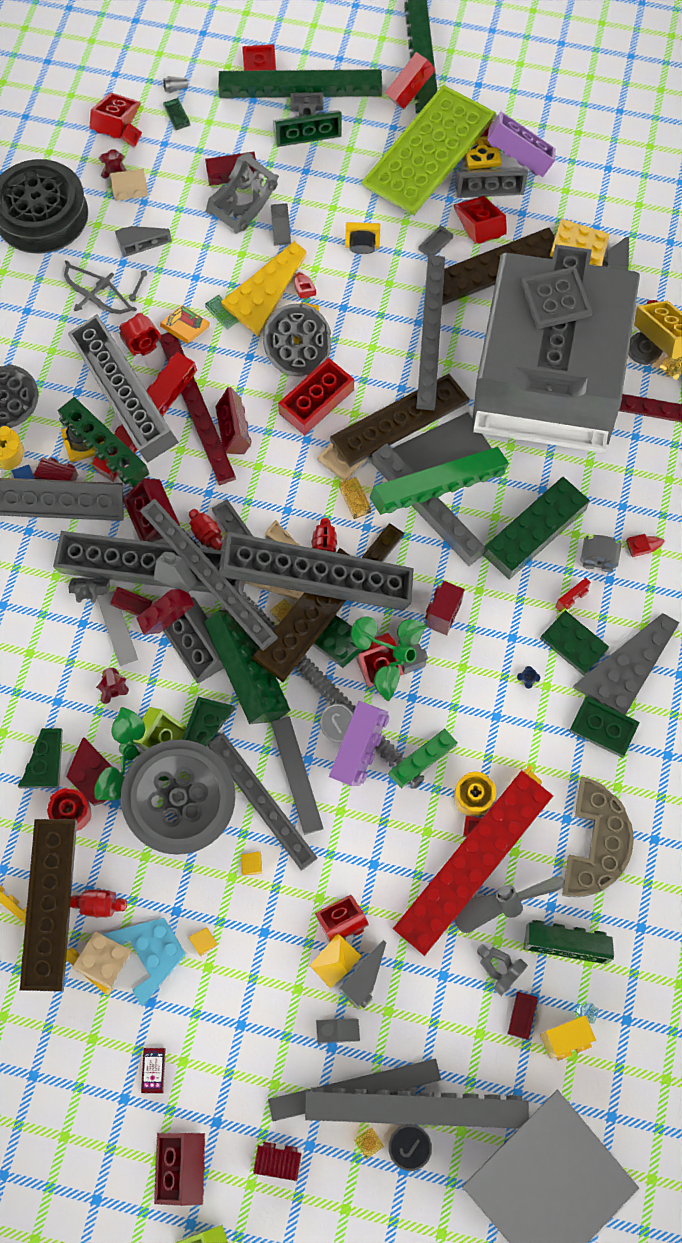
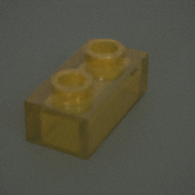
M357 477L339 483V489L353 519L371 513V506Z

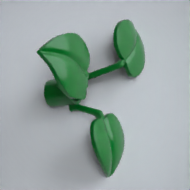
M364 616L357 619L352 626L351 637L355 646L366 650L370 647L371 642L393 649V655L398 660L389 663L388 667L382 666L379 668L374 678V685L378 693L386 701H390L400 679L399 668L395 665H404V662L412 663L415 661L417 652L411 646L419 643L427 625L414 619L402 621L396 631L399 638L398 643L400 644L396 647L374 639L378 630L377 623L373 618Z
M125 707L120 708L111 728L112 737L120 743L119 752L122 755L120 757L121 772L116 767H109L100 774L94 790V796L97 800H117L121 798V788L125 778L123 776L125 773V760H133L141 754L133 744V740H139L144 736L145 724L140 716ZM161 776L158 780L167 781L169 779L166 776Z

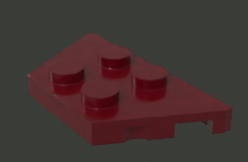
M83 737L66 777L93 806L103 804L105 801H112L97 800L94 796V790L100 774L105 769L113 766Z

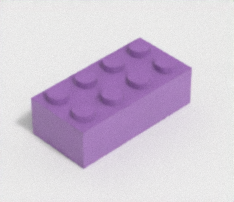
M500 111L489 127L487 138L489 144L503 150L506 156L515 158L519 165L528 167L534 175L544 177L555 162L556 148Z
M358 701L329 774L330 778L350 786L364 784L368 775L366 772L367 767L372 764L375 757L374 749L376 746H379L382 740L381 731L389 722L388 711Z

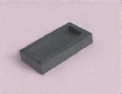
M440 225L419 245L418 250L427 257L428 255L435 256L453 239L454 234Z

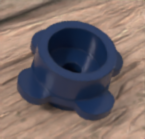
M531 666L525 667L523 672L517 675V679L522 681L527 689L532 688L533 684L539 682L541 678Z

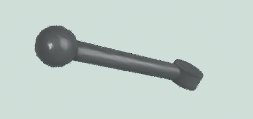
M146 270L141 271V277L133 294L129 295L131 302L136 300V293L144 277L147 276Z

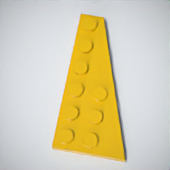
M295 241L292 242L221 301V306L259 337L270 314L275 310L285 293L286 287L292 281L293 275L298 271L305 259L307 251Z

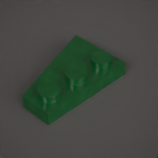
M198 697L182 740L193 741L207 746L236 709L235 706Z
M62 728L41 729L33 748V754L25 767L23 778L18 784L19 789L59 788L63 739Z

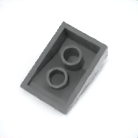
M385 940L372 951L339 987V992L357 1009L361 1006L365 1008L373 998L371 995L387 943Z

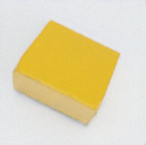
M261 851L241 855L242 876L262 874Z
M207 927L188 937L200 957L218 945Z

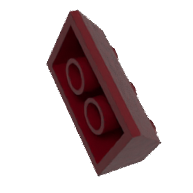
M227 387L215 406L224 454L244 455L251 447L248 422L245 419V407L242 404L241 397L231 387Z
M144 478L124 497V505L140 541L155 542L163 538L140 512L153 499L180 526L160 479Z
M157 1133L154 1204L176 1206L203 1205L205 1133Z

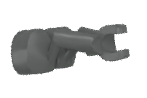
M482 944L477 950L478 955L482 957L480 964L490 977L498 980L494 990L500 996L510 988L514 981L528 967L522 959L516 960L512 964L510 955L495 947L489 950ZM493 958L505 962L507 967L506 974L502 975L495 970L491 963Z

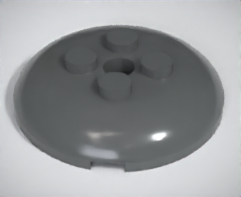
M288 304L276 310L268 319L263 333L264 350L270 362L281 372L292 376L309 375L329 357L332 347L331 330L324 316L315 308L306 304ZM294 336H297L299 339L298 345L294 344Z
M7 364V366H0V428L2 426L12 428L23 423L31 416L38 403L39 393L37 384L30 373L16 365Z

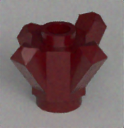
M115 149L101 154L98 159L105 163L101 173L102 178L107 179L110 173L127 171L122 163L125 158L123 154Z
M116 668L105 669L101 676L102 679L96 688L102 692L100 701L103 704H108L111 701V697L127 695L129 688L125 685L126 678L120 675Z

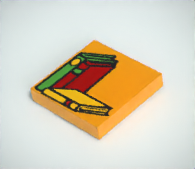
M183 305L160 322L161 328L187 344L210 326L209 321Z

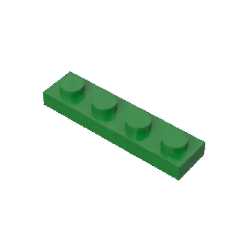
M444 728L392 768L388 775L402 789L452 750L458 742Z

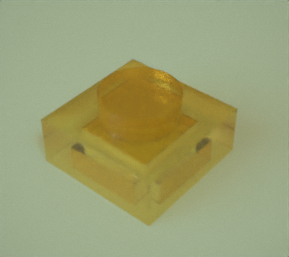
M284 598L270 610V613L280 623L292 606Z
M372 1127L354 1140L366 1160L384 1147Z

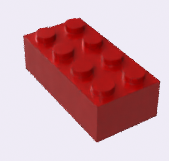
M328 357L278 402L279 414L305 436L354 391L355 379Z

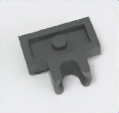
M290 93L291 111H299V116L313 114L316 110H323V93Z
M72 578L68 586L69 593H75L77 603L82 602L83 599H91V603H95L97 595L107 594L110 580Z

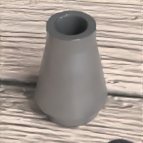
M167 76V78H163L165 92L172 93L188 88L187 78Z

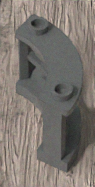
M249 152L237 158L234 169L229 176L231 178L227 186L222 185L215 194L209 197L205 210L208 214H214L226 223L236 234L247 229L249 223L261 211L271 193L278 186L277 180L279 175L273 174ZM249 166L253 167L256 170L254 174ZM260 173L267 178L264 186L261 185L264 179H257ZM245 177L246 183L242 184L241 182ZM252 185L253 202L237 205L238 196L235 192L236 189H246ZM230 197H233V202H231V200L228 201V199ZM233 212V216L235 218L238 215H241V217L238 218L237 221H235L229 215Z

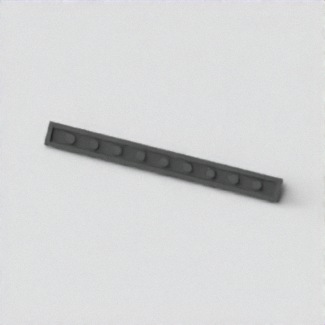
M428 255L416 409H435L445 257Z
M155 499L140 511L174 551L184 559L189 568L262 651L278 639L226 578L218 576V569Z

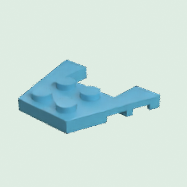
M165 918L102 934L120 945L130 941L148 971L150 978L132 989L142 1007L146 1005L150 997L159 989V986L186 955Z

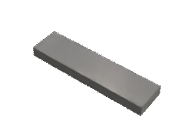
M115 591L98 596L97 600L119 665L123 666L137 661L138 657L122 610L110 605Z

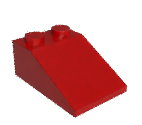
M110 92L91 109L89 129L95 130V132L110 135L115 139H120L125 125L128 122L132 123L141 102Z
M485 196L453 204L468 237L476 244L507 235L506 215Z

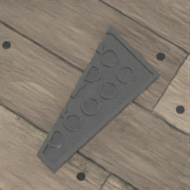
M662 613L574 684L572 688L626 715L680 622Z

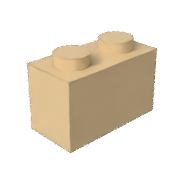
M144 168L110 173L115 201L149 196Z

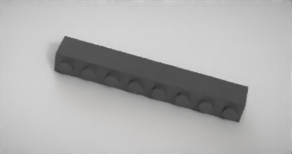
M387 443L372 454L373 466L388 481L414 473ZM433 497L423 503L418 502L411 505L468 566H471L483 556L485 546L439 498Z

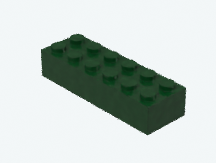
M562 476L485 545L483 556L510 580L587 510L590 500Z
M227 610L216 611L204 623L248 723H271L272 721L279 720L291 710L276 677L252 659L260 647Z

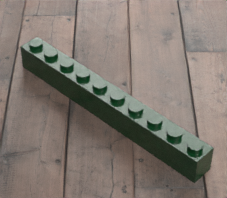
M406 0L404 2V12H407L405 14V23L409 25L407 27V37H410L408 39V49H411L409 59L417 52L435 68L427 0ZM435 71L414 96V101H417L415 103V114H419L438 91Z
M382 69L219 71V97L290 98V93H323V97H382Z

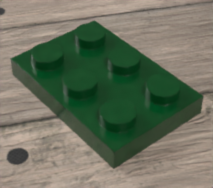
M566 610L540 637L546 645L582 675H585L610 647Z
M337 615L334 616L313 643L316 649L342 668L364 650L356 647L351 637L352 626Z
M586 696L569 732L623 758L640 722Z

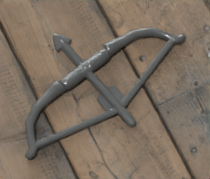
M67 260L65 261L64 277L66 282L76 292L85 296L79 304H75V312L82 310V306L88 300L98 305L99 308L114 314L137 311V308L131 307L109 281L114 276V273H110L105 278L73 266ZM69 268L100 279L96 283L97 287L92 292H89L74 283L68 275ZM109 285L128 308L122 310L113 309L104 304L95 294L100 289L104 290Z

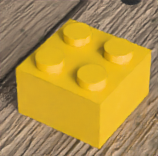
M586 1015L540 1034L549 1058L556 1057L557 1061L572 1056L571 1051L574 1049L579 1053L591 1048V1042L596 1041Z

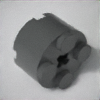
M594 535L593 539H588L589 536L584 537L580 559L583 563V568L594 569V567L602 568L603 572H613V568H617L619 565L622 543L620 541L616 543L615 538L604 535Z

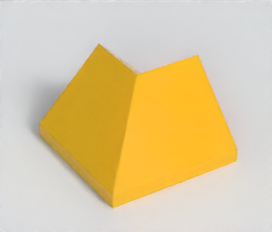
M337 934L309 966L331 989L352 969L362 955Z

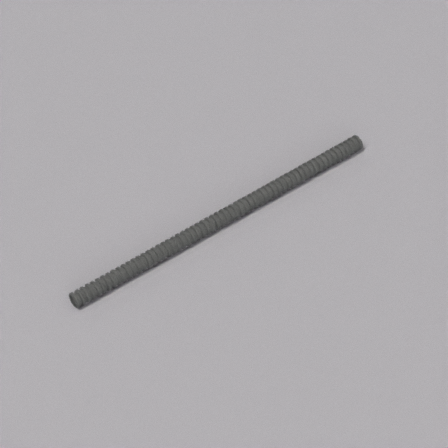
M186 533L187 536L195 543V545L198 548H200V545H198L196 541H194L192 537H190L189 534ZM243 592L242 598L266 625L274 631L278 625H274V621H270V617H266V613ZM305 654L296 666L297 671L301 672V675L305 676V679L309 680L311 685L313 684L314 689H318V693H322V697H326L327 702L330 701V705L335 703L347 704L355 711L356 706L352 705V701H348V697H344V693L339 692L340 689L335 688L336 685L334 683L331 684V680H327V676L323 675V672L319 671V668L315 667V663H311V659L307 658ZM385 735L382 736L379 746L375 747L376 753H380V757L385 758L384 761L386 763L389 762L390 767H395L406 758L402 757V753H398L399 750L397 748L394 749V745L390 744L389 740H386ZM418 775L407 785L410 784V788L415 789L424 781L425 776Z

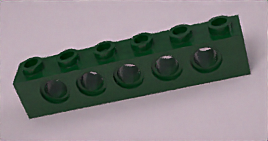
M75 397L57 410L60 415L59 421L65 427L69 426L72 434L76 438L80 437L87 449L90 450L92 448L95 451L96 457L100 461L104 460L111 472L114 473L116 471L124 484L128 483L133 488L150 474L147 465Z

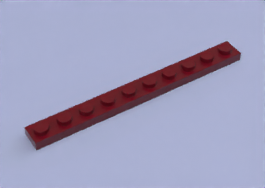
M169 332L161 335L159 342L167 361L172 356L174 357L177 352L185 356L176 336ZM193 376L181 392V395L220 486L236 480V476L227 454H224L222 442Z
M622 394L620 412L682 423V404Z

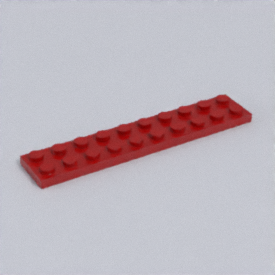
M521 770L392 929L425 956L554 795Z

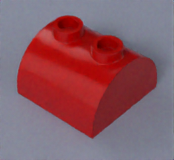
M352 894L315 913L329 942L337 934L344 940L352 934L360 935L364 932V928L369 926L364 912Z

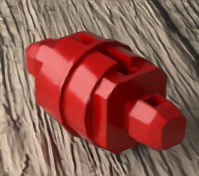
M197 509L189 511L191 519L189 524L195 538L207 548L212 547L214 550L221 551L222 535L217 522L204 512L200 513Z
M322 518L320 525H317L316 530L313 532L312 548L335 553L337 546L335 527L331 526L330 519Z
M88 889L84 890L81 895L71 896V908H80V915L107 918L111 917L115 911H125L127 909V900L124 898L116 899V893L110 890Z

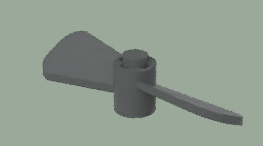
M561 876L552 877L520 892H516L513 886L506 885L499 888L494 895L471 898L454 919L455 924L461 932L470 933L502 913L508 918L517 917L523 911L522 900L558 891L564 887V879Z

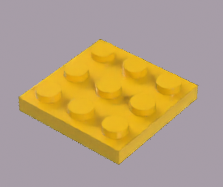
M561 219L550 256L553 257L555 244L592 249L589 265L602 266L610 234Z

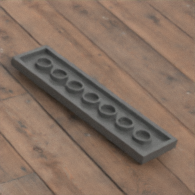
M0 478V516L123 521V483Z

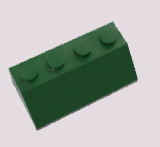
M334 110L273 120L277 147L342 137L341 111Z
M532 920V923L529 922L526 925L523 950L605 965L614 960L613 937L607 936L606 932L594 931V933H588L586 929L580 927H573V930L565 929V925L556 923L553 926L544 925L545 922L540 920Z

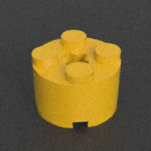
M2 426L0 428V468L11 470L21 464L25 450L18 434L9 427Z
M477 771L465 774L458 781L454 791V802L458 810L465 815L473 817L486 814L496 798L494 782L486 774ZM472 791H476L478 796L474 797Z

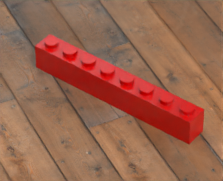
M179 352L169 359L164 370L158 373L157 379L147 388V393L162 416H164L198 371L195 362ZM123 424L118 426L114 435L135 454L138 449ZM95 456L92 463L95 471L114 482L119 474L116 471L114 473L111 472L106 465L107 463L104 460L100 461Z

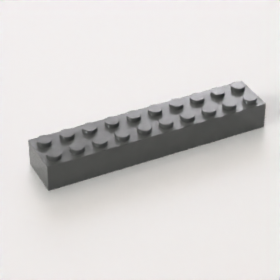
M98 314L68 332L69 337L146 462L152 461L179 442Z
M61 531L53 567L62 574L175 588L154 580L156 560L164 552H171L176 556L179 555L169 544ZM199 548L219 571L221 551ZM192 571L198 580L197 585L192 590L211 593ZM226 578L234 589L243 596L245 581Z
M227 532L222 542L218 576L404 611L411 605L414 568Z
M311 1087L310 1092H306L305 1120L519 1129L529 1118V1100H522L520 1095H506V1100L500 1099V1095L487 1094L484 1095V1099H479L478 1094L468 1093L463 1094V1098H456V1093H441V1097H434V1092H419V1096H412V1091H397V1095H390V1090H376V1094H368L366 1089H355L354 1094L346 1093V1089L333 1088L332 1093H326L324 1088Z

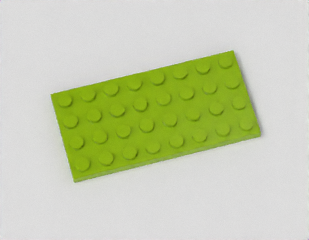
M442 85L362 180V186L410 214L415 215L497 117L496 112Z

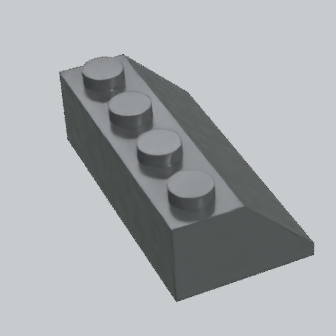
M524 167L456 171L455 179L457 198L524 195L528 170Z
M191 597L195 606L167 627L164 633L198 684L224 669V666L204 623L208 617L196 599Z

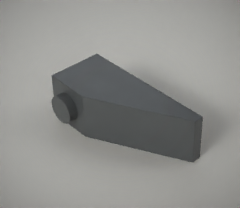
M129 226L115 231L117 243L123 257L172 242L170 230L167 228Z

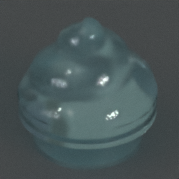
M584 1003L582 1006L579 1005L575 1008L579 1017L586 1015L590 1024L595 1023L599 1008L595 1007L593 1003Z

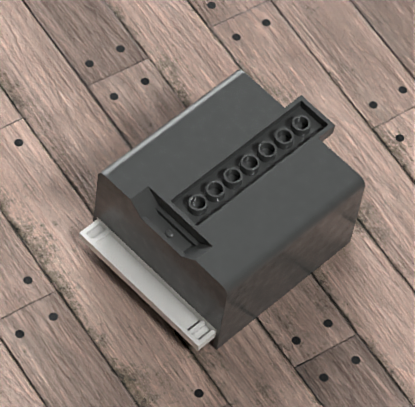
M555 244L553 259L503 253L500 257L476 380L472 423H475L473 432L605 453L606 444L609 445L622 400L640 274L635 271L589 265L592 249ZM576 266L593 312L592 317L537 329L521 285V279Z

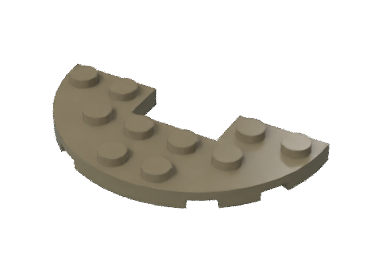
M586 777L580 778L574 817L594 821L589 858L568 855L564 878L565 885L562 891V896L585 897L608 888L626 869L633 850L632 823L629 821L622 802L617 796L608 791L604 785Z

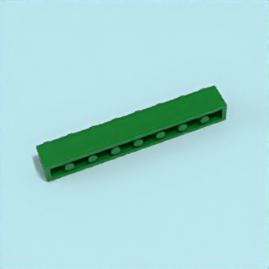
M499 447L491 448L373 487L369 498L380 515L393 513L397 509L408 508L412 504L423 503L430 498H438L445 493H453L460 488H468L475 483H483L491 478L501 477L505 474L509 462Z

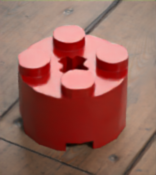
M137 313L127 322L120 324V338L134 356L136 354L145 356L157 348L156 343L158 339L161 340V333L143 313Z
M63 788L57 790L50 797L47 814L49 819L77 820V831H79L91 820L92 809L89 801L79 790ZM71 807L72 811L68 813L67 809Z

